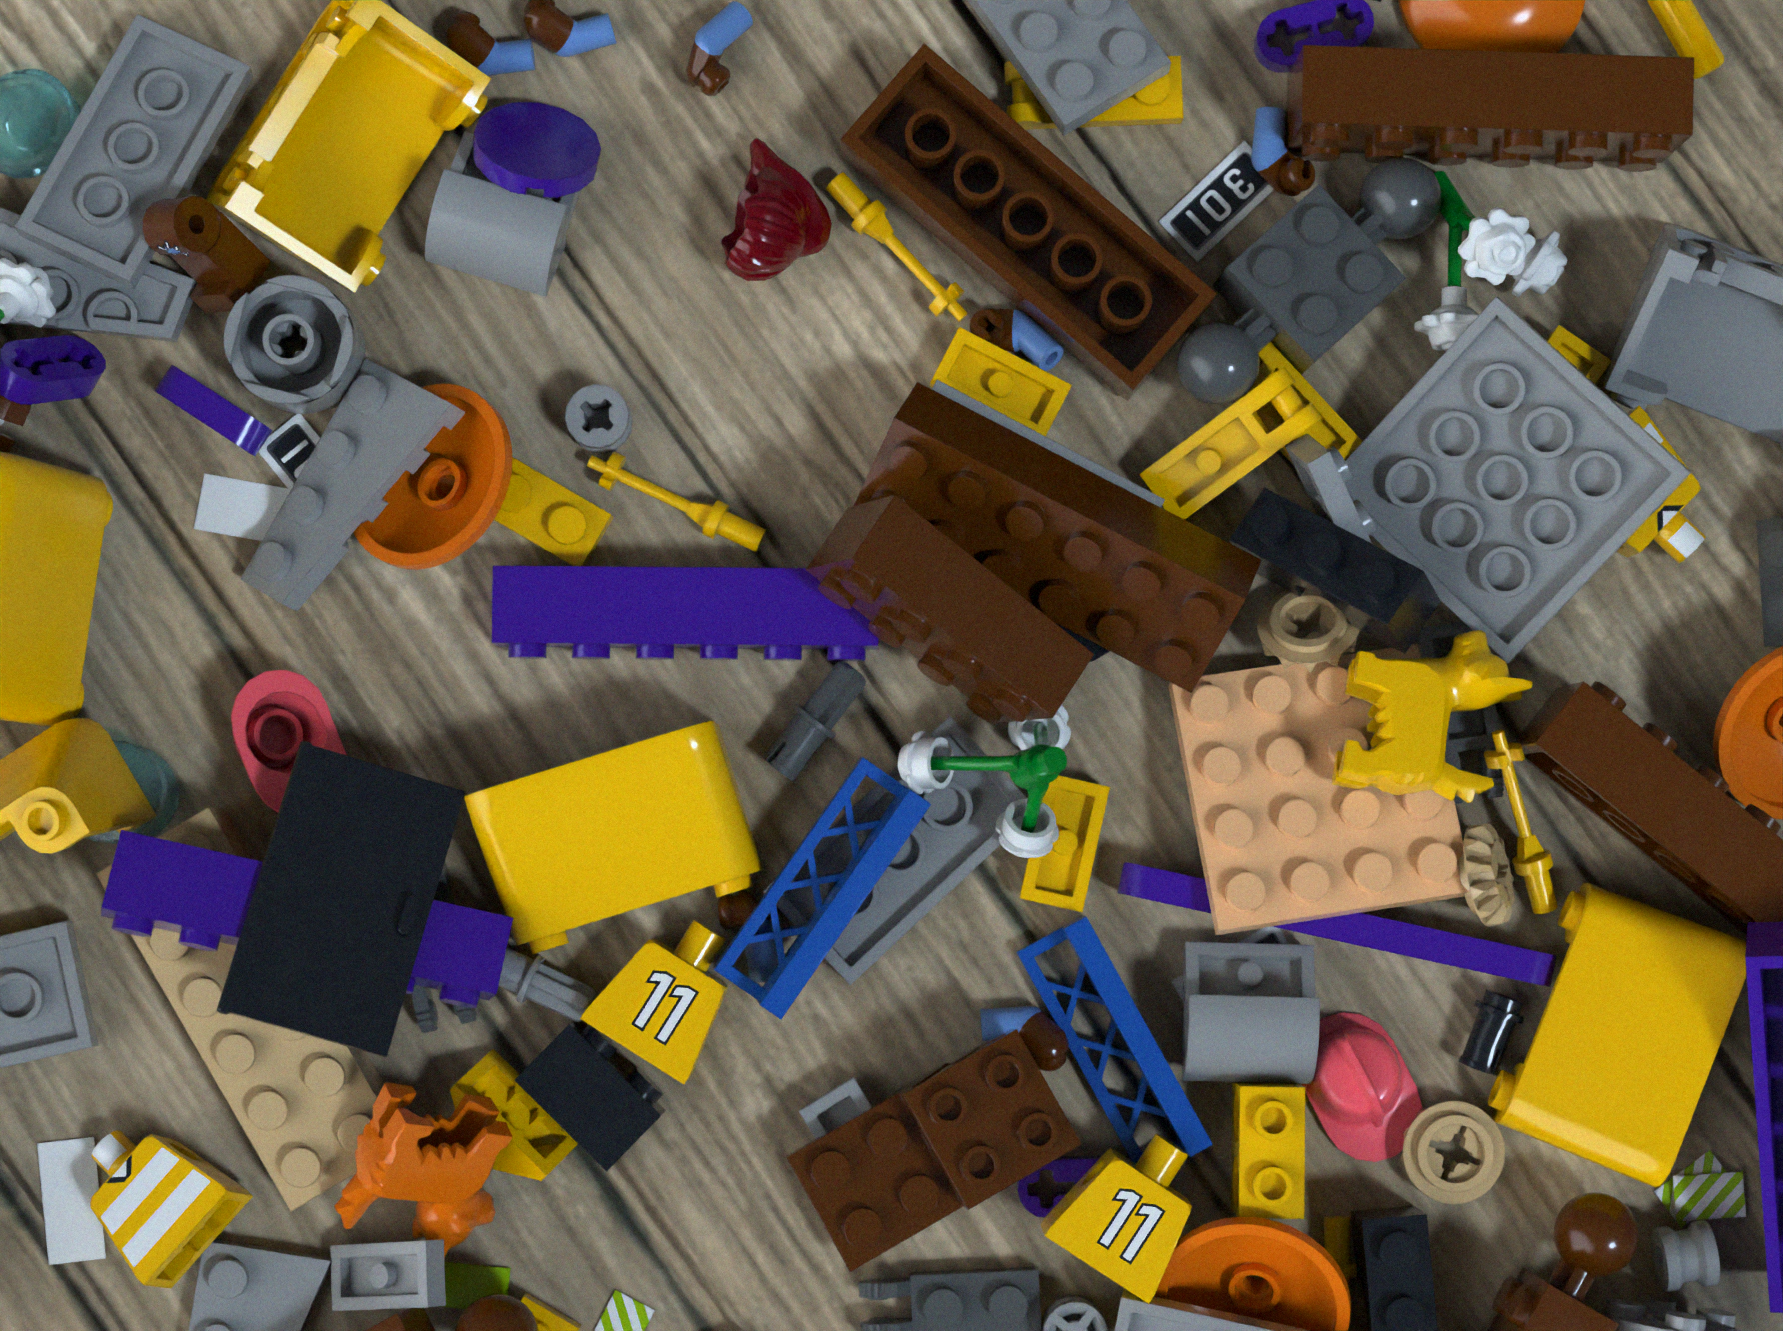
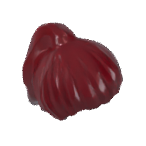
M755 138L749 145L751 169L745 179L744 190L738 195L735 229L731 234L723 237L721 244L726 255L725 264L730 272L746 281H765L779 275L797 258L806 257L821 251L829 241L832 223L827 208L809 181L798 170L780 159L764 141Z

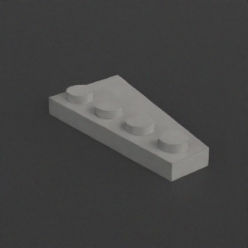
M0 208V259L6 258L14 264L27 262L32 267L41 268L48 275L50 286L53 289V296L50 300L56 309V314L52 318L47 319L42 328L170 342L178 341L193 302L190 295L198 284L194 279L149 263L135 289H132L21 237L15 228L21 215ZM13 319L6 323L36 327L26 321L17 322Z
M365 358L354 382L336 409L243 573L241 580L277 602L298 611L350 550L347 539L361 523L367 520L373 523L389 504L383 497L406 470L414 474L430 455L425 449L429 442L443 426L452 430L466 412Z
M215 1239L201 1254L189 1331H304L323 1281L327 1278L331 1269V1257Z

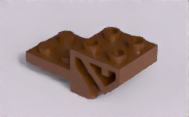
M1011 1029L975 1047L953 1063H945L896 1090L895 1094L785 1157L851 1272L962 1207L967 1210L975 1207L1080 1146L1081 1142L1018 1030Z

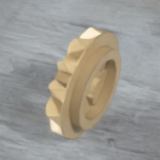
M1307 588L1300 597L1288 590L1274 596L1261 610L1257 622L1258 637L1262 642L1265 656H1277L1284 669L1295 663L1304 664L1310 673L1316 663L1326 661L1337 666L1343 652L1355 651L1357 636L1361 632L1360 629L1352 626L1345 614L1336 606ZM1320 620L1321 634L1311 632L1306 638L1302 637V639H1299L1298 628L1307 630L1312 624H1317Z
M1490 823L1470 825L1466 829L1463 840L1464 854L1458 860L1460 880L1462 886L1469 891L1464 893L1470 910L1480 918L1485 926L1492 927L1508 922L1513 912L1512 905L1515 901V896L1512 890L1514 878L1510 871V858L1506 856L1504 840L1497 834V831Z
M1442 1100L1440 1103L1429 1108L1419 1110L1417 1117L1410 1127L1403 1132V1153L1400 1159L1410 1178V1182L1420 1192L1435 1201L1446 1204H1463L1473 1201L1489 1191L1501 1174L1505 1159V1146L1502 1134L1495 1121L1485 1111L1471 1103ZM1459 1132L1462 1135L1459 1145L1468 1151L1467 1154L1475 1157L1476 1161L1472 1163L1464 1160V1162L1453 1160L1449 1169L1445 1168L1444 1170L1442 1168L1444 1157L1437 1153L1435 1148L1430 1146L1429 1143L1431 1140L1437 1143L1439 1140L1450 1142L1454 1134Z

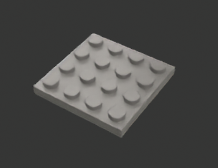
M1495 297L1348 457L1345 462L1350 470L1352 480L1344 484L1352 501L1358 499L1368 511L1376 528V533L1371 536L1394 556L1423 570L1439 599L1472 630L1484 631L1488 645L1509 663L1692 472L1503 300Z

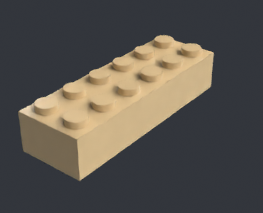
M208 807L157 837L254 859L225 808ZM112 864L96 873L105 891ZM153 928L151 937L131 935L290 1211L295 1210L357 1172L355 1149H358L357 1137L359 1134H363L364 1126L371 1121L373 1117V1104L384 1085L368 1054L365 1051L238 1015L219 1013L217 1007L236 945L220 942L216 952L195 949L178 943L180 933Z

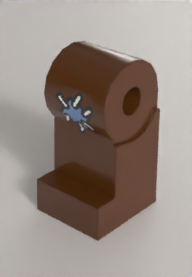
M187 196L173 200L162 199L153 202L147 208L143 217L142 230L146 242L158 254L171 256L198 283L190 298L205 313L231 311L237 300L246 292L250 293L254 290L271 262L222 212H219L203 197Z

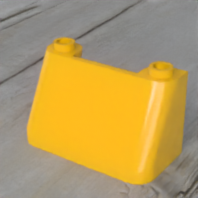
M331 0L217 175L206 200L216 209L344 289L355 293L360 284L367 287L373 282L386 261V255L380 252L383 239L378 235L443 132L454 130L460 124L468 128L479 117L488 100V96L483 94V91L491 78L381 0Z
M1 451L0 720L51 727L56 723L75 717L80 712L84 702V686L81 679L104 528L109 523L112 515L113 499L111 494L107 492L104 481L99 477Z
M73 718L56 723L0 760V841L16 831L29 848L39 853L52 854L70 848L85 837L117 830L119 834L121 830L132 832L157 816L108 732L101 724L89 718Z
M715 721L685 727L464 796L473 829L505 916L513 917L511 932L516 946L529 942L532 954L568 944L567 930L689 892L713 886L716 897H721L753 887L750 874L763 870L721 729Z
M1582 883L1579 893L1573 890L1569 893L1558 918V926L1566 929L1565 942L1570 945L1523 1064H1516L1511 1072L1505 1070L1499 1072L1489 1094L1488 1106L1495 1108L1491 1118L1500 1125L1657 1188L1666 1180L1675 1163L1747 977L1745 960L1746 941L1596 885Z

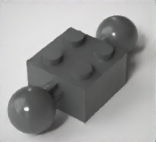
M1406 157L1392 158L1379 163L1365 177L1359 195L1360 210L1351 218L1318 184L1229 264L1212 285L1241 317L1234 324L1212 322L1202 325L1186 337L1177 357V370L1185 389L1196 399L1209 404L1220 405L1238 400L1255 383L1260 364L1258 353L1270 342L1301 375L1307 371L1406 279L1377 245L1386 237L1391 239L1412 238L1431 226L1439 213L1442 198L1440 185L1434 173L1423 163Z

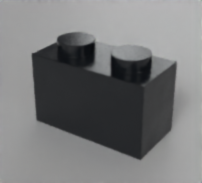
M574 1021L529 1064L515 1081L607 1172L666 1111L657 1102L664 1094L639 1068L636 1067L629 1074L612 1057L618 1048L608 1036L589 1024L583 1028Z

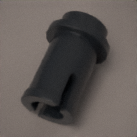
M1486 990L1483 1000H1475L1474 1006L1479 1008L1463 1054L1460 1055L1458 1061L1473 1069L1498 1076L1499 1068L1515 1024H1523L1525 1017L1519 1015L1523 1006L1522 1002L1503 994Z

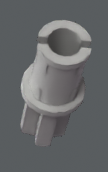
M507 947L499 986L518 994L517 1002L523 1004L528 999L568 1019L581 1022L582 1014L594 1001L596 991L593 987L544 965L545 958L540 955L534 960Z

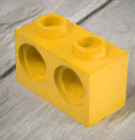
M1232 1082L1231 1210L1238 1217L1304 1219L1305 1087L1294 1083Z

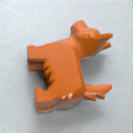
M386 1082L373 1104V1117L371 1121L364 1126L363 1134H359L357 1137L358 1149H355L357 1172L342 1190V1197L334 1205L335 1210L341 1214L344 1228L350 1229L357 1223L367 1208L379 1197L417 1201L416 1215L412 1222V1236L414 1239L423 1237L425 1240L444 1239L445 1258L448 1250L465 1241L475 1227L489 1224L493 1221L496 1213L494 1199L492 1195L482 1189V1186L493 1169L498 1153L501 1149L507 1148L513 1136L506 1122L496 1121L500 1111L490 1097L465 1094L454 1113L448 1119L441 1114L434 1118L430 1114L420 1117L404 1108L412 1103L416 1095L414 1088L408 1085Z

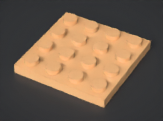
M1418 644L1411 645L1405 654L1395 648L1366 651L1374 653L1376 657L1382 659L1421 658ZM1357 653L1341 655L1337 666L1326 661L1316 663L1311 673L1304 664L1295 663L1284 669L1282 664L1205 675L1201 676L1192 693L1170 682L1168 689L1215 935L1465 897L1464 893L1469 892L1462 886L1460 880L1458 860L1464 854V844L1454 800L1449 801L1432 790L1413 794L1393 795L1373 786L1354 789L1332 785L1335 756L1337 751H1344L1347 739L1358 741L1364 750L1373 748L1370 746V741L1374 732L1367 731V726L1372 720L1367 714L1373 704L1345 694L1348 667L1352 659H1355Z

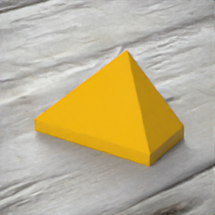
M492 1049L450 1089L455 1110L465 1094L490 1097L500 1111L496 1121L506 1122L513 1136L507 1148L501 1149L498 1153L493 1170L542 1181L578 1143L515 1081L520 1074Z

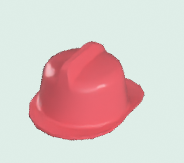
M288 670L265 671L248 680L236 695L231 712L234 749L244 764L250 782L262 802L275 812H279L300 742L307 741L313 746L347 756L325 699L319 688L305 676Z
M1341 1012L1320 1020L1318 1056L1314 1078L1311 1084L1301 1085L1305 1087V1093L1325 1133L1340 1151L1356 1160L1377 1162L1395 1157L1403 1150V1132L1410 1127L1417 1117L1419 1110H1422V1104L1417 1086L1394 1041L1379 1023L1362 1014Z

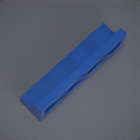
M861 756L713 969L757 999L760 1006L779 1019H782L931 804ZM865 776H868L895 795L879 819L855 823L850 797ZM844 808L846 825L830 827ZM872 829L859 847L856 831ZM848 833L852 859L841 872L818 876L813 852L822 837ZM807 860L809 877L793 880ZM835 882L822 900L819 884ZM811 886L815 912L806 924L780 929L776 907L780 897L786 890ZM770 913L772 930L756 933ZM798 935L787 952L784 953L782 938ZM774 939L778 965L763 986L733 966L748 944Z
M1082 915L1016 952L1054 1022L1064 1030L1069 1042L1070 1051L1132 1162L1136 1164L1142 1155L1133 1137L1140 1110L1166 1117L1178 1139L1174 1144L1188 1153L1190 1157L1213 1145L1087 916ZM1068 940L1080 962L1073 987L1070 988L1047 981L1034 957ZM1085 973L1098 995L1080 990ZM1052 990L1070 995L1065 1013ZM1078 998L1103 1004L1111 1019L1103 1044L1078 1037L1074 1031L1071 1021ZM1116 1029L1129 1051L1112 1047ZM1084 1047L1101 1051L1096 1069ZM1109 1054L1133 1060L1138 1066L1142 1075L1134 1100L1111 1094L1105 1087L1102 1078ZM1147 1085L1160 1107L1143 1103ZM1115 1103L1132 1108L1127 1125Z

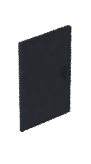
M307 741L300 742L217 1011L221 1014L226 1015L230 1013L387 1057L466 791L316 747Z

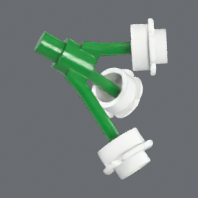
M1061 705L1053 718L1009 722L1008 734L1010 740L1014 745L1019 746L1022 751L1008 756H954L948 740L943 737H931V734L927 731H918L913 735L912 742L905 744L899 752V774L913 792L922 794L923 792L931 793L934 789H944L947 787L954 771L1008 772L1012 781L1017 786L1026 789L1029 796L1009 804L1006 811L997 818L995 829L1001 834L999 842L1004 849L1018 857L1037 858L1045 856L1052 850V843L1058 840L1059 829L1056 825L1054 812L1042 800L1048 790L1049 783L1054 781L1067 765V756L1062 749L1067 745L1071 736V729L1067 726L1068 712Z

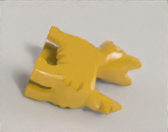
M1482 630L1458 634L1454 637L1452 649L1446 657L1382 659L1376 657L1374 653L1359 651L1348 667L1345 694L1373 704L1367 714L1369 718H1372L1367 726V731L1374 732L1370 741V746L1373 748L1364 750L1358 741L1347 739L1344 751H1337L1335 756L1332 785L1354 789L1373 786L1393 795L1413 794L1432 790L1449 801H1453L1455 795H1457L1467 803L1473 802L1475 793L1480 794L1494 787L1493 778L1459 770L1445 762L1450 713L1474 711L1499 702L1522 699V692L1520 691L1531 689L1533 682L1510 677L1506 661L1491 653L1486 633Z

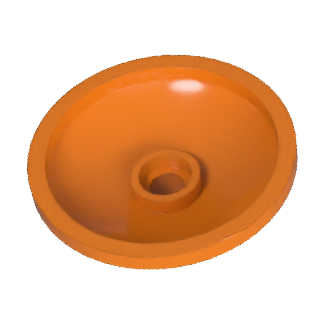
M1398 0V4L1408 32L1421 49L1558 53L1575 31L1584 9L1585 0Z
M433 384L421 387L450 402L466 413L452 430L443 426L425 447L430 455L414 474L406 470L383 497L389 504L373 523L367 520L361 523L353 532L358 542L371 555L397 568L409 570L427 569L456 558L469 549L485 533L495 519L505 499L510 483L513 462L512 445L507 426L500 413L489 401L476 392L459 385Z
M1782 646L1752 665L1740 677L1727 695L1718 714L1714 729L1713 755L1719 776L1729 784L1728 791L1745 807L1752 804L1769 814L1772 818L1783 820Z
M1224 1218L1203 1224L1191 1230L1178 1240L1155 1293V1297L1311 1331H1348L1350 1323V1292L1344 1274L1334 1258L1323 1246L1302 1231L1265 1218ZM1250 1275H1255V1276L1262 1277V1278H1264V1279H1263V1280H1255V1279H1252V1278L1249 1277V1276H1250Z

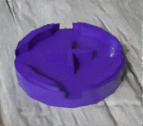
M513 102L492 108L479 118L472 142L475 165L491 182L510 192L526 195L527 187L544 189L543 197L558 198L578 192L592 182L597 171L601 152L596 132L582 118L563 108L539 102Z

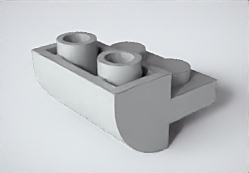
M465 131L450 170L444 169L435 194L426 233L425 261L546 297L566 246V231L582 190L558 198L543 197L544 189L527 187L526 195L502 188L491 182L475 165L473 158L474 146L472 143L474 134Z
M1185 942L1183 948L1184 1012L1181 1019L1182 1081L1311 1084L1317 1064L1320 1026V1000L1315 996L1314 945Z

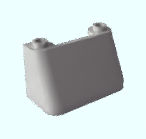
M1665 223L1653 247L1611 357V363L1608 365L1603 378L1604 388L1611 391L1610 397L1625 407L1634 409L1640 406L1644 411L1648 404L1661 405L1665 398L1777 441L1783 450V264L1692 229Z

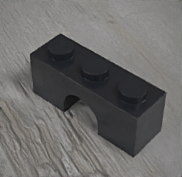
M1265 487L1229 538L1232 545L1262 560L1257 574L1299 597L1306 588L1317 593L1342 611L1352 626L1404 654L1440 603L1438 595L1423 570Z
M1416 1206L1351 1211L1355 1262L1357 1263V1276L1361 1280L1365 1296L1368 1331H1438L1427 1214Z

